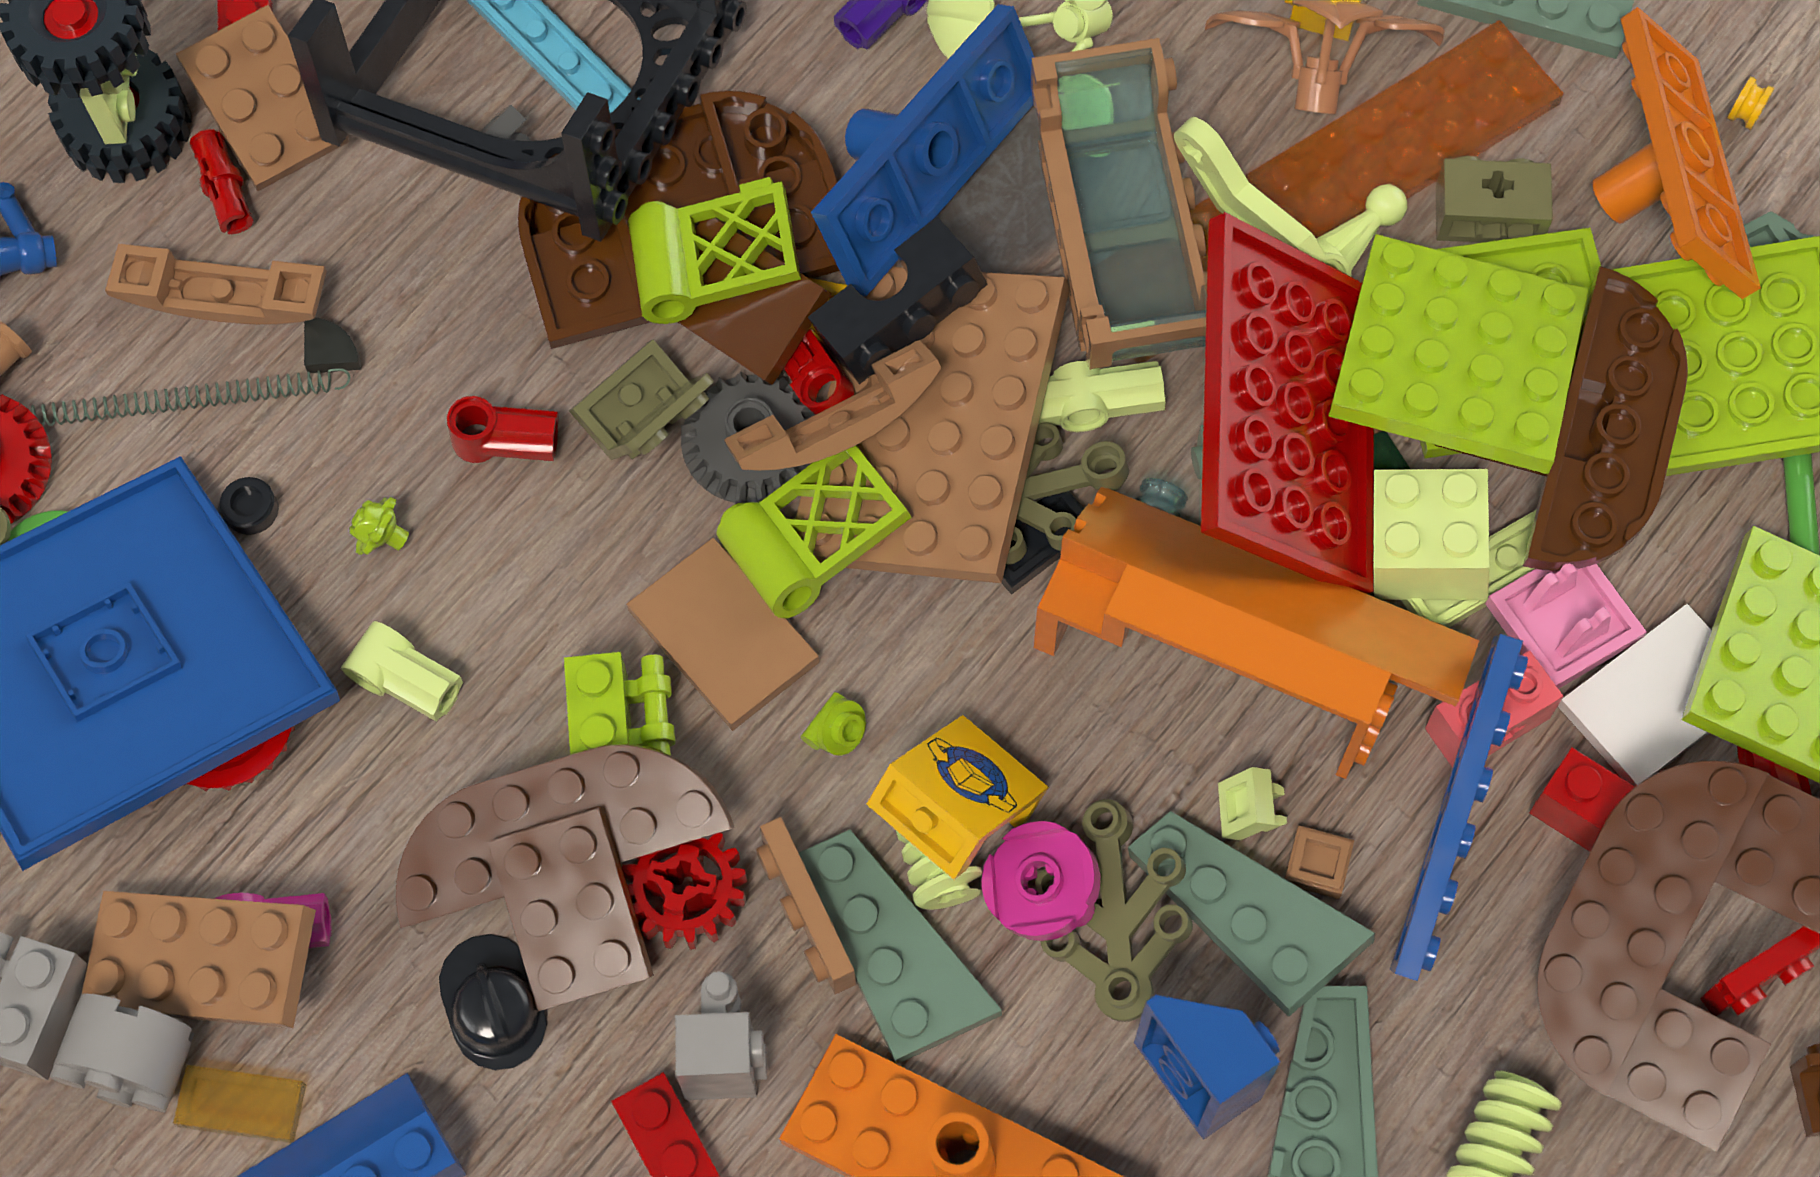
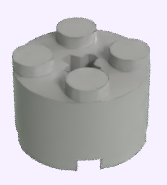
M81 994L54 1061L50 1078L76 1088L84 1089L86 1084L99 1088L96 1097L111 1104L131 1108L134 1103L150 1110L166 1112L191 1047V1041L194 1033L191 1032L192 1028L177 1019L143 1006H139L137 1011L118 1006L119 999L97 994Z

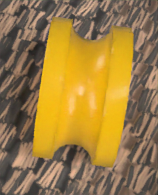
M1752 76L1741 91L1727 118L1731 121L1735 119L1744 120L1745 128L1752 130L1775 89L1770 85L1766 88L1759 87L1756 83L1757 79Z

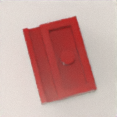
M1805 926L1801 927L1719 980L1720 982L1716 983L1700 998L1709 1012L1716 1016L1730 1008L1733 1009L1737 1016H1740L1768 997L1762 988L1779 977L1782 983L1787 986L1815 967L1809 957L1820 948V934Z

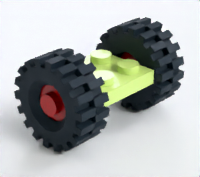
M8 0L9 4L0 3V18L3 21L0 23V32L27 79L36 87L41 83L45 92L49 93L48 105L52 110L51 113H48L50 123L69 158H72L75 165L84 172L88 168L91 176L103 181L106 172H108L113 183H125V174L132 173L137 182L147 179L144 172L147 168L153 166L157 174L166 169L167 166L163 158L167 155L175 160L182 152L177 140L188 142L190 130L186 123H192L191 112L187 105L188 101L172 68L166 61L161 62L158 54L149 49L150 45L145 36H151V25L146 17L148 15L141 0Z

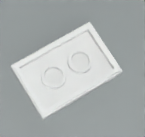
M1688 604L1684 605L1574 689L1558 705L1559 709L1616 773L1635 787L1642 781L1659 773L1709 734L1681 720L1712 631Z

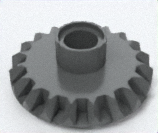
M741 371L736 377L728 380L719 377L713 387L704 391L709 400L690 417L685 419L684 424L681 425V449L690 474L706 491L729 502L759 503L810 464L778 470H742L724 441L725 438L741 431L743 428L751 426L771 415L775 416L784 430L815 416L799 400L784 377L776 379L773 385L757 375H745Z

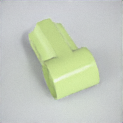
M377 621L371 623L341 666L344 674L364 689L379 696H384L387 693L436 722L450 711L457 700L459 690L463 684L459 675L415 651V647L405 637Z

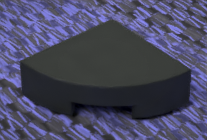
M316 317L315 319L304 321V366L307 372L317 373L319 370L322 373L335 368H343L347 371L362 370L357 349L351 337L341 327L331 321Z

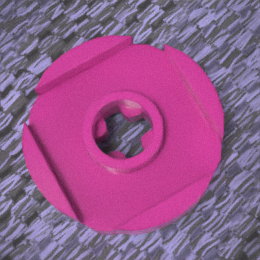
M1036 821L1020 825L1002 838L1005 842L998 847L994 856L990 854L986 860L982 872V892L985 903L991 913L1012 933L1034 941L1053 940L1071 933L1076 927L1086 925L1092 919L1095 911L1094 904L1100 890L1099 866L1094 853L1088 848L1087 844L1078 835L1068 831L1065 827L1048 821ZM1045 867L1047 873L1054 876L1053 885L1048 887L1046 893L1039 895L1035 889H1028V880L1037 878V869Z

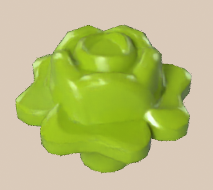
M384 497L379 503L367 500L357 510L352 519V526L349 527V534L357 539V554L362 555L364 553L368 555L374 549L384 544L398 551L404 546L409 536V531L396 525V515L393 510L396 499Z

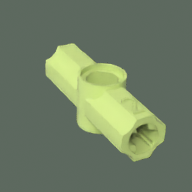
M1086 361L1067 363L1055 370L1052 376H1049L1038 424L1050 423L1061 425L1067 431L1086 432L1103 426L1111 417L1165 410L1166 401L1161 366H1159L1158 361L1103 369H1089Z

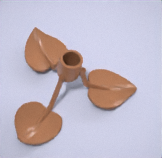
M1293 0V5L1306 7L1326 18L1320 57L1307 56L1306 66H1303L1297 28L1300 29V22L1267 12L1237 10L1214 14L1206 21L1205 30H1208L1217 25L1232 21L1252 26L1269 27L1285 35L1290 42L1293 60L1292 78L1299 79L1295 109L1327 114H1336L1340 84L1346 85L1348 72L1366 35L1388 29L1413 30L1427 36L1440 46L1445 33L1442 27L1434 23L1401 16L1383 15V10L1360 2ZM1356 20L1355 23H1360V26L1339 70H1337L1339 60L1330 59L1335 25L1342 29Z

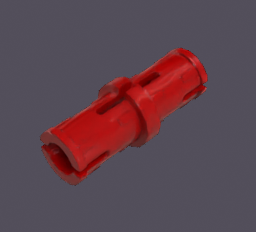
M207 129L196 133L190 139L189 144L197 159L202 175L199 181L202 192L212 201L221 232L225 233L227 231L230 235L244 232L252 226L254 220L242 194V175L239 169L231 163L224 137L220 131L216 132L215 129Z

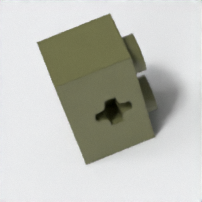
M1474 156L1444 159L1436 182V241L1484 243L1548 233L1553 220L1551 163H1534L1524 158L1509 161L1480 160Z

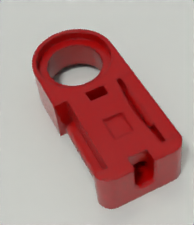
M810 327L785 365L784 370L792 382L789 385L799 400L811 412L817 415L854 396V386L820 336ZM836 381V388L833 394L823 402H816L817 393L820 388L828 382Z

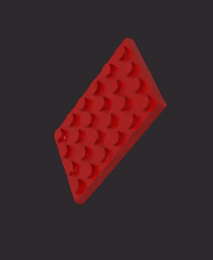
M1224 212L1209 219L1201 533L1314 580L1351 587L1365 594L1373 592L1374 428L1329 417L1362 282Z

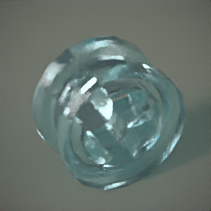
M1157 478L1142 480L1139 491L1143 496L1135 498L1140 502L1177 517L1181 516L1177 509L1184 508L1188 500L1186 493L1178 486Z

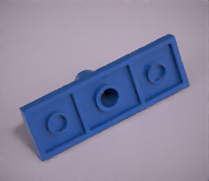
M997 4L899 114L864 108L858 110L849 120L845 132V144L849 155L857 161L811 211V214L847 286L852 284L860 295L867 296L899 260L894 249L940 213L1033 106L1031 59L1034 58V54L1014 6Z

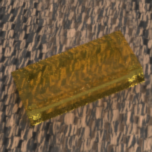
M186 1065L173 1124L180 1128L293 1143L306 1084L300 1080Z

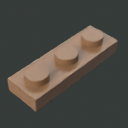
M779 817L761 825L760 830L764 845L756 848L758 858L768 879L772 880L779 876L788 896L779 900L792 930L796 931L802 927L805 930L812 947L804 950V954L816 981L819 983L828 979L835 995L855 986V971L782 818Z

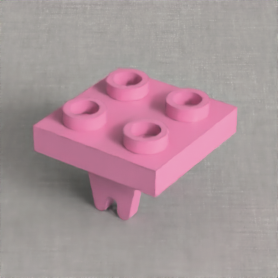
M1565 564L1560 571L1534 569L1489 595L1485 603L1509 637L1523 641L1520 650L1521 655L1530 650L1558 689L1629 648L1643 638L1647 632L1597 564L1576 569L1573 564Z

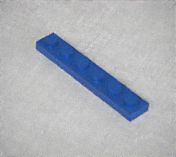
M1503 634L1496 635L1492 639L1390 970L1394 974L1418 981L1421 969L1431 971L1436 960L1441 940L1440 937L1432 935L1439 913L1448 915L1453 905L1458 887V881L1450 879L1456 856L1465 859L1470 850L1476 826L1467 823L1473 801L1483 803L1487 795L1493 775V769L1485 767L1491 744L1501 746L1510 721L1511 714L1502 711L1509 688L1519 689L1526 670L1528 657L1519 654L1523 644L1522 640Z

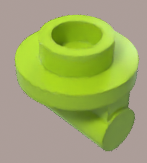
M834 692L800 737L808 746L815 750L823 749L837 756L846 755L853 751L863 738L866 728L865 713L858 703Z

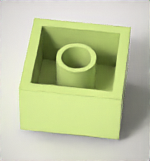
M1488 469L1374 470V597L1380 600H1407L1411 598H1420L1422 600H1488L1490 569Z

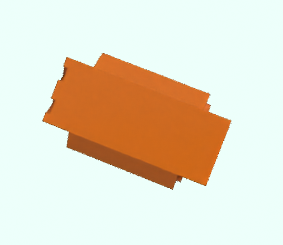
M1101 487L1096 493L1093 504L1088 503L1077 517L1074 530L1068 529L1062 537L1060 560L1037 607L1033 648L1054 656L1068 625L1122 647L1131 629L1357 723L1336 772V776L1346 779L1353 762L1365 766L1380 729L1384 724L1398 685L1388 682L1389 679L1456 707L1480 640L1351 587L1320 582L1205 535L1201 533V526L1114 490Z

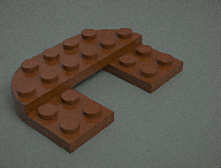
M715 91L700 94V103L691 107H685L680 114L671 141L666 146L661 145L652 160V167L648 178L642 185H636L628 198L627 209L622 220L616 225L612 224L602 242L582 235L579 217L521 196L518 210L519 235L551 349L650 323V321H647L642 316L628 222L631 214L648 202L659 201L678 209L739 193V185L771 177L773 183L782 181L786 191L800 273L807 278H816L840 271L811 214V211L837 183L827 151L814 130L794 111L789 114L781 108L767 103L766 97L743 91ZM616 129L615 139L621 129ZM774 202L755 207L745 220L763 229L776 212ZM739 230L740 235L744 236L751 242H753L756 239L751 235ZM779 230L775 234V236L778 238H780ZM770 245L766 246L765 251L785 263L783 252Z
M1700 761L1669 768L1642 781L1630 790L1610 812L1547 935L1539 959L1537 993L1542 1020L1553 1046L1567 1066L1581 1080L1606 1097L1608 1095L1718 1152L1772 1044L1661 987L1714 882L1820 934V799L1751 766L1726 761Z

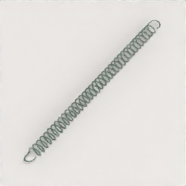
M343 368L328 370V387L326 390L318 370V387L316 392L312 384L310 372L308 371L306 393L302 386L300 373H297L298 385L297 393L295 394L290 381V375L287 374V394L285 395L279 375H277V395L274 396L269 377L267 376L266 398L262 393L259 378L257 377L256 399L252 395L249 379H246V400L243 399L239 381L236 380V401L233 400L229 390V383L226 381L225 403L221 398L219 385L216 382L215 404L211 400L208 384L206 383L205 405H203L200 399L198 386L195 385V406L192 405L188 394V387L185 386L186 403L184 408L178 397V389L175 387L176 403L174 409L169 402L168 391L165 388L164 410H162L159 404L157 390H154V411L151 410L147 392L144 391V412H141L137 393L134 392L135 410L133 414L127 404V395L124 393V414L121 415L117 406V397L113 395L115 405L113 416L110 415L106 397L103 396V418L98 413L96 398L93 397V419L88 415L86 400L83 398V420H80L76 411V402L72 400L74 411L72 421L69 420L66 413V404L62 401L64 413L62 422H59L55 403L52 402V424L47 420L45 405L42 403V426L45 424V421L49 426H53L55 420L60 425H63L65 420L73 424L76 418L79 422L83 423L86 416L90 421H94L96 415L99 419L104 420L106 414L111 419H114L117 413L120 417L124 418L127 411L131 416H134L137 410L141 415H144L147 412V408L152 414L157 411V407L163 413L167 410L168 406L172 411H175L178 405L182 410H185L188 403L195 409L198 401L203 408L208 405V400L213 406L218 404V400L223 405H226L229 398L232 403L236 404L239 396L246 403L249 399V394L255 402L259 398V393L264 400L268 399L269 393H271L274 399H277L280 392L287 398L290 390L297 397L300 388L303 394L308 395L310 386L312 391L318 394L320 384L323 391L328 393L331 384L330 371H343L348 377L344 386L335 387L334 390L345 388L349 384L351 377L349 372ZM32 404L31 412L36 416L35 407Z

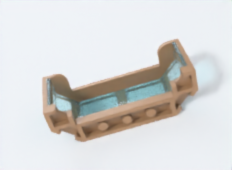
M1160 38L1032 58L1031 89L1033 106L1036 108L1041 137L1040 141H1038L1040 161L1063 273L1070 288L1068 297L1078 346L1081 352L1086 351V362L1089 369L1112 366V361L1204 347L1206 345L1207 271L1203 272L1200 256H1205L1206 245L1202 225L1192 224L1189 210L1195 209L1193 184L1190 177L1182 178L1179 164L1184 163L1185 158L1175 143V132H1171L1167 114L1169 91L1177 89V76L1173 58H1164Z

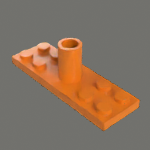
M1637 7L1620 18L1626 39L1622 43V48L1633 66L1635 77L1631 80V84L1642 102L1652 142L1593 180L1594 193L1608 216L1619 224H1623L1661 200L1665 210L1671 216L1674 231L1670 234V238L1677 253L1684 260L1690 261L1693 259L1704 268L1706 274L1715 285L1719 287L1725 285L1741 299H1744L1761 289L1699 60Z
M837 1034L832 1039L779 1137L783 1145L845 1177H1123ZM972 1150L977 1152L974 1158L967 1163L960 1165L948 1163L952 1156L960 1151Z

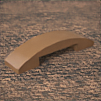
M118 244L105 291L108 296L128 303L184 317L237 324H288L315 319L327 271L324 266L272 261L270 270L176 260L170 249Z
M919 340L871 364L879 381L878 384L787 430H784L775 416L771 415L725 438L724 441L742 470L761 471L791 468L836 455L873 436L904 413L922 395L940 371L941 367L938 359Z

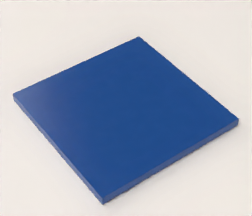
M181 456L0 545V833L22 871L340 701L336 688Z

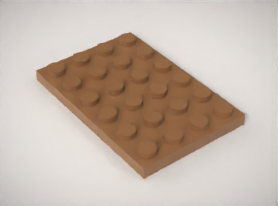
M892 267L872 291L863 297L873 301H881L896 295L903 288L907 280L905 269L903 267ZM982 272L988 285L980 290L969 304L957 308L935 325L928 336L921 339L923 344L938 359L941 367L940 371L922 395L904 413L885 428L856 445L908 510L912 518L846 568L1002 583L1070 289L1065 277ZM837 359V362L854 386V395L879 383L876 374H874L859 385ZM831 381L827 399L835 391L836 381ZM851 457L831 472L829 485L853 487L857 465ZM867 479L865 487L874 488ZM801 496L795 519L809 520L813 497ZM826 498L821 521L845 522L850 499ZM862 500L857 523L874 524L892 509L885 501ZM797 532L804 541L806 532ZM818 533L813 555L820 563L840 549L843 534Z

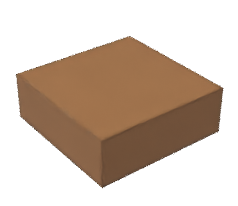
M1298 825L1284 879L1302 890L1340 899L1355 840Z

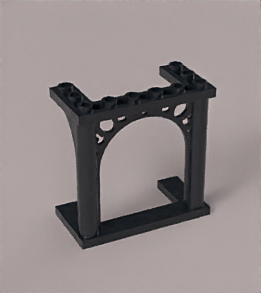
M313 0L289 33L288 38L322 141L340 147L348 134L381 145L579 217L582 235L602 242L612 224L616 225L622 220L627 209L628 198L636 185H642L648 178L652 167V160L661 145L666 146L671 141L676 129L677 119L685 106L691 107L694 104L699 93L700 82L708 69H714L718 65L723 53L724 44L731 32H737L741 28L746 16L747 6L742 0H608L630 19L639 34L642 43V63L637 80L626 98L611 113L606 98L587 92L561 132L562 137L540 141H519L499 138L376 95L441 0H385L350 51L347 47L335 3L326 0ZM647 8L653 11L654 14L647 17L642 15V12ZM672 24L686 26L681 36L677 39L663 41L653 37L654 33L664 26ZM668 55L662 65L655 63L659 56ZM616 129H621L615 139Z

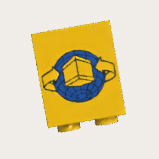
M961 715L890 763L866 805L954 880L967 870L989 836L1008 822L1015 828L1026 824L1049 787L969 719Z

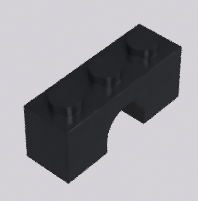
M935 217L894 249L907 273V280L903 288L896 295L886 300L873 301L864 298L852 284H849L808 316L823 343L859 385L875 374L871 364L928 336L935 325L957 308L969 304L978 292L988 285L974 256L938 217Z

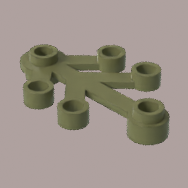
M1050 423L1038 424L1017 519L1045 533L1051 547L1061 551L1062 537L1064 535L1057 536L1054 534L1062 527H1069L1073 531L1076 522L1075 517L1067 512L1056 513L1033 500L1087 486H1092L1097 490L1104 487L1115 491L1126 481L1129 475V466L1123 449L1116 443L1104 441L1090 446L1085 451L1080 465L1029 477L1041 461L1056 458L1063 449V442L1058 428ZM1045 438H1052V439H1053V440H1052L1049 444H1047V445H1044V446L1037 445V444L1039 443V441H1041L1042 439H1045ZM1106 469H1114L1109 473L1100 474L1102 471ZM1014 527L1012 540L1017 542L1009 549L1006 564L1020 561L1027 551V545L1022 532L1017 527Z
M1102 799L1091 804L1083 816L1084 832L1096 844L1102 907L1096 903L1094 904V915L1086 925L1106 940L1108 964L1080 946L1079 937L1074 930L1068 934V945L1062 951H1053V940L1041 941V947L1051 958L1060 962L1066 961L1096 984L1095 1000L1099 1009L1106 1016L1115 1021L1129 1022L1142 1016L1145 1002L1154 996V988L1151 981L1152 975L1174 946L1184 942L1192 933L1193 922L1186 911L1177 905L1163 906L1154 917L1153 925L1156 933L1133 959L1131 937L1166 891L1183 880L1186 874V864L1183 858L1170 848H1160L1154 851L1147 862L1149 874L1127 901L1121 846L1129 840L1132 834L1133 821L1129 812L1121 804L1111 799ZM1106 812L1112 813L1113 821L1111 825L1103 830L1097 829L1096 821L1098 817ZM1165 859H1174L1176 863L1174 871L1168 876H1159L1158 867L1160 863ZM1046 869L1038 874L1035 881V888L1039 895L1047 892V885L1054 878V876L1047 873ZM1173 915L1181 916L1182 925L1180 929L1175 933H1166L1164 929L1166 920ZM1129 981L1131 984L1130 995L1124 1000H1116L1114 997L1115 987L1120 982Z

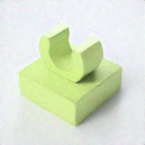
M1251 767L1218 783L1222 838L1243 840L1261 831L1268 832L1287 823L1286 816L1274 814L1273 800L1285 795L1282 786L1272 783L1271 770Z

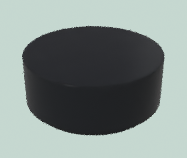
M244 477L237 479L225 488L220 497L219 506L222 516L229 527L240 534L253 535L263 532L273 524L278 514V501L271 487L259 478Z

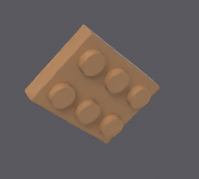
M269 5L176 53L180 65L257 191L266 188L339 148L336 145L321 140L289 38ZM348 136L345 138L341 146L349 143Z

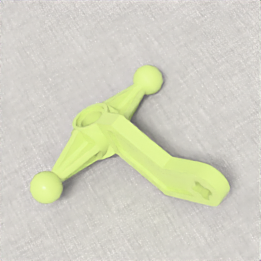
M1190 117L1174 133L1177 147L1217 210L1240 219L1350 277L1352 276V269L1380 226L1395 225L1406 214L1408 202L1405 193L1397 186L1391 184L1379 185L1369 193L1366 199L1365 212L1315 238L1308 229L1249 183L1224 141L1206 122L1196 117Z

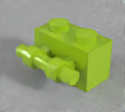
M621 652L564 657L570 755L605 745L636 744L662 750V752L671 756L670 747L676 743L674 725L668 723L666 700L672 695L671 678L664 674V661L661 655H646L641 658L642 677L637 680H628ZM644 703L646 725L641 728L632 729L630 704Z

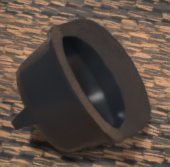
M491 934L474 936L455 946L444 960L439 975L440 995L457 1045L463 1055L479 1067L495 1071L517 1067L529 1060L540 1047L547 1027L545 1009L541 1011L537 1009L519 946L508 938Z

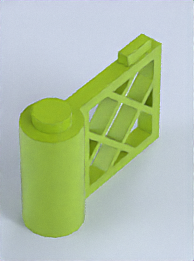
M771 177L748 182L739 185V193L678 209L659 201L648 202L632 213L628 222L642 316L647 321L656 324L676 323L689 317L697 306L801 280L787 196L782 181L773 183ZM774 202L776 212L763 229L745 220L755 207ZM712 218H718L726 222L711 243L696 235L694 223ZM738 229L756 238L741 258L723 250ZM778 230L780 233V238L775 236ZM767 245L783 252L785 265L767 270H761L753 266V263ZM698 249L704 251L701 256H699ZM716 258L733 267L724 281L704 286L703 274Z
M855 445L836 455L811 463L759 503H737L731 506L722 515L716 534L719 541L772 613L778 618H790L805 611L815 602L824 583L912 517ZM851 457L857 465L853 487L829 485L831 472ZM867 479L874 488L865 487ZM798 496L813 497L809 520L786 519L780 510ZM826 498L850 499L845 522L821 521ZM862 500L885 501L892 509L874 524L857 523ZM797 532H806L804 541ZM818 533L843 534L840 549L820 563L813 555Z

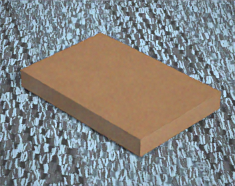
M714 537L626 604L630 614L732 731L819 663L817 653L786 618H778L772 613L736 562Z

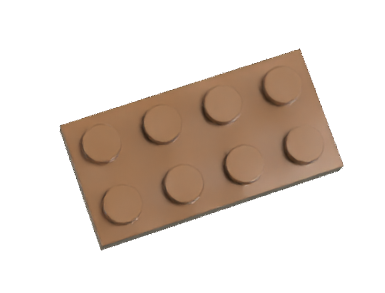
M103 891L82 994L112 997L120 1000L118 1006L137 1011L139 1006H143L173 1018L294 1028L316 910L304 905Z

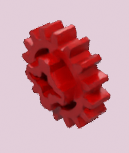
M721 832L713 834L708 840L703 837L636 857L637 865H622L624 878L633 882V884L627 885L632 903L636 902L633 904L637 921L640 922L646 919L642 927V933L646 939L650 940L660 931L663 932L665 948L672 949L677 937H685L689 949L693 950L697 946V935L705 933L712 942H716L719 940L716 925L719 922L731 927L736 924L735 915L729 908L730 906H745V893L734 887L747 883L745 869L733 868L740 861L739 852L736 847L722 852L725 839ZM678 852V854L674 855L673 857L669 858L668 860H666V861H664V862H662V863L659 862V861H660L661 859H663L664 857H666V856H668V855H670V854H673V853ZM704 856L716 864L722 874V880H717L716 875L705 872L703 869ZM685 877H692L694 886H686L683 894H676L673 884L681 885ZM646 890L651 891L653 896L661 897L664 900L663 916L656 912L648 903ZM702 909H709L703 915L689 920L690 916Z

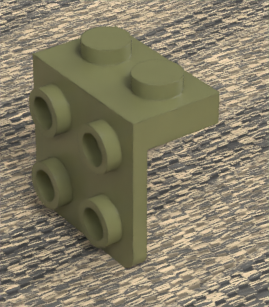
M652 339L572 407L569 412L610 460L628 455L633 460L641 453L643 455L649 453L669 435L664 429L668 422L672 425L681 418L685 420L700 409L709 400L704 391L714 380L708 373H705L688 381L660 346Z

